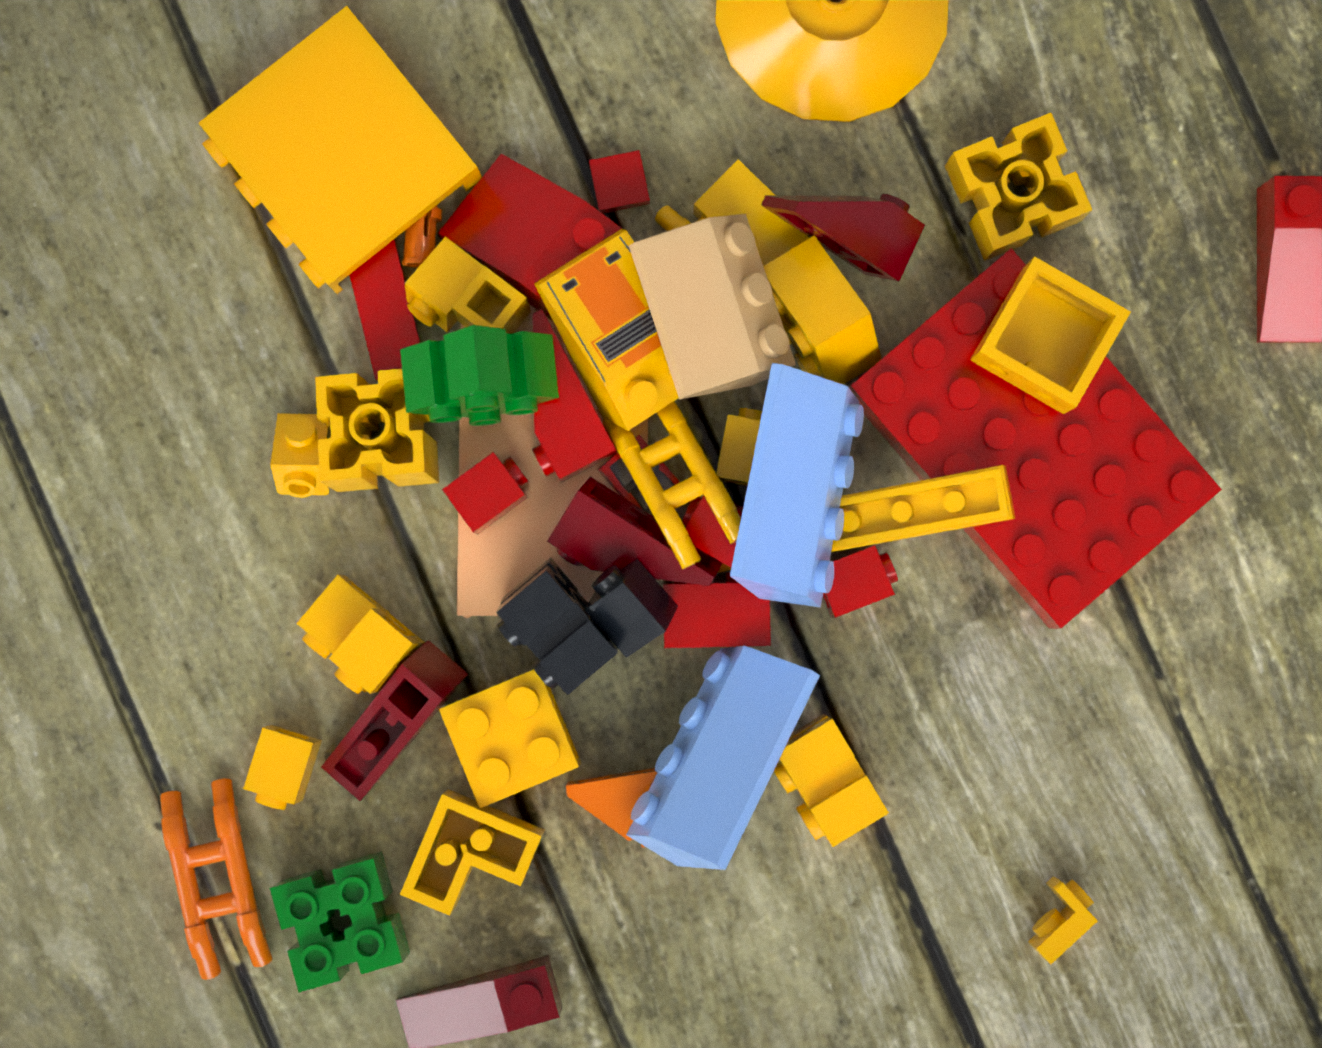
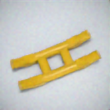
M675 401L657 412L661 423L669 435L642 450L631 430L627 431L613 422L604 419L603 426L625 463L682 569L701 560V557L675 509L695 498L704 495L730 544L737 541L741 517ZM681 454L693 476L664 491L652 468Z

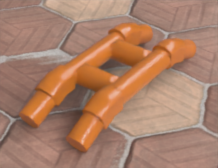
M228 778L218 779L211 783L214 802V822L217 836L220 838L217 841L189 847L190 840L183 812L181 792L167 791L160 795L163 838L166 850L169 853L183 914L186 940L192 958L196 961L200 976L204 980L215 978L221 973V967L214 950L215 944L210 933L208 921L206 922L207 919L237 912L236 919L244 946L247 947L252 965L254 967H263L273 959L266 939V931L260 909L257 908L240 833L242 831L238 808L235 805L232 780ZM225 861L232 892L201 899L194 868Z

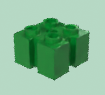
M471 325L443 335V340H427L400 349L406 413L428 414L429 422L432 423L454 422L462 419V417L469 418V425L472 426L493 425L501 422V414H532L538 411L539 403L559 398L553 336L551 334L527 331L509 334L506 333V329Z
M382 851L339 864L332 870L334 879L328 881L324 880L322 869L281 880L269 888L281 930L294 926L298 942L287 950L298 993L340 981L350 970L348 964L358 962L362 975L403 963L410 954L399 912L386 916L382 902L393 892ZM334 909L340 910L341 917L348 914L352 921L344 932L338 931V928H334L330 918L334 916Z

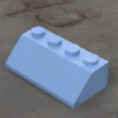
M772 363L730 577L759 599L821 608L823 593H829L833 585L834 563L830 561L833 540L838 541L843 532L844 511L840 508L843 488L848 489L852 483L854 460L849 455L853 436L858 437L861 433L864 410L848 386L778 363Z
M745 645L721 648L709 658L702 673L705 680L697 696L692 698L683 708L679 717L681 727L673 743L668 745L657 759L655 765L657 775L651 787L639 797L631 812V820L633 822L626 835L676 866L726 870L820 677L819 674L808 668Z

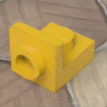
M1054 876L1046 884L1066 907L1060 912L1054 908L1043 915L1032 928L1036 934L1028 941L1050 965L1098 922L1088 911V908L1094 902L1073 879L1064 884Z

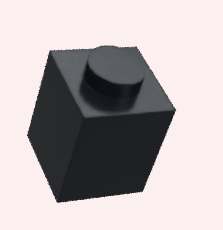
M635 559L621 570L616 565L608 568L593 582L591 587L595 592L584 611L627 658L666 632L678 605L642 563Z

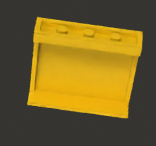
M345 6L198 123L209 136L202 143L208 153L221 168L230 163L241 176L234 185L253 208L263 203L274 217L266 225L285 248L295 243L306 257L298 265L318 289L327 283L336 294L343 290L338 283L460 186L467 192L482 178L476 164L348 6Z

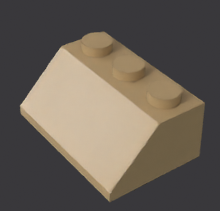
M746 214L709 217L629 245L679 400L754 386L769 378L772 363L784 364L790 367L796 366L789 345V339L784 330L772 294V288L767 279Z

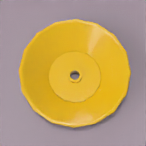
M716 0L715 24L730 66L761 100L803 120L851 122L893 107L928 76L947 36L949 0H842L840 2H832L830 0Z

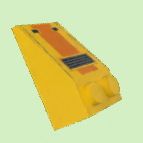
M621 229L534 283L602 417L629 431L679 397L629 245L633 244L634 241L627 230Z

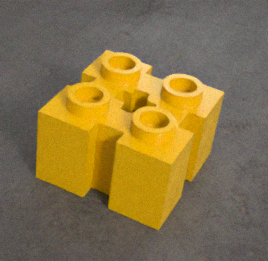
M1051 112L1012 128L1003 140V146L997 148L993 137H989L953 152L945 164V169L960 204L969 200H973L977 212L970 220L969 226L984 261L1006 253L1010 248L1016 249L1023 246L1033 235L1031 228L1037 226L1041 237H1045L1081 222L1092 211L1077 172L1074 171L1064 176L1058 162L1068 150ZM1009 179H1012L1015 186L1025 185L1027 191L1022 197L1013 194L1009 190Z
M402 368L378 371V384H369L358 373L315 377L317 419L330 427L331 438L318 439L319 480L321 483L336 492L378 489L377 476L380 475L398 487L439 483L437 441L424 431V423L429 422V415L406 413ZM383 422L385 424L384 431L380 436L373 439L371 432L379 431L378 424Z
M823 714L791 734L773 772L787 794L795 789L798 791L804 803L796 807V810L815 841L824 836L831 846L834 847L889 814L832 718Z

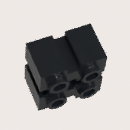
M551 557L506 594L496 611L497 615L502 619L497 623L501 633L515 648L518 649L521 645H527L537 660L532 664L533 669L552 690L559 685L569 695L618 653V648L584 611L588 602Z

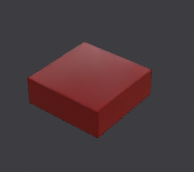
M640 150L589 160L599 212L603 214L650 204Z

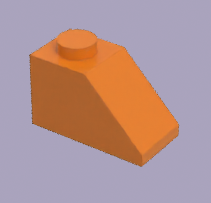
M655 768L569 781L566 784L567 797L625 839L631 841L633 839L626 834L633 822L631 820L632 809L639 797L649 790L657 772Z

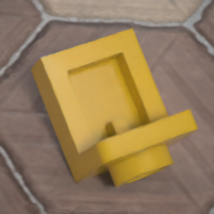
M277 414L270 466L276 490L279 494L299 498L329 494L330 487L319 480L318 439L331 438L330 427L317 419V414Z

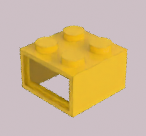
M1034 256L1023 267L970 360L1065 414L1077 407L1131 311Z
M534 669L439 709L479 808L569 772L581 765V760L552 690L541 680Z

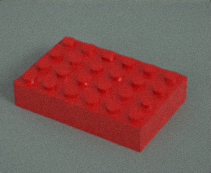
M1010 248L849 388L859 400V405L863 406L866 418L920 480L1000 465L1006 466L1015 519L963 528V530L1049 629H1062L1222 489L1106 356L1077 407L1065 414L970 360L1017 277L1026 265L1015 251Z

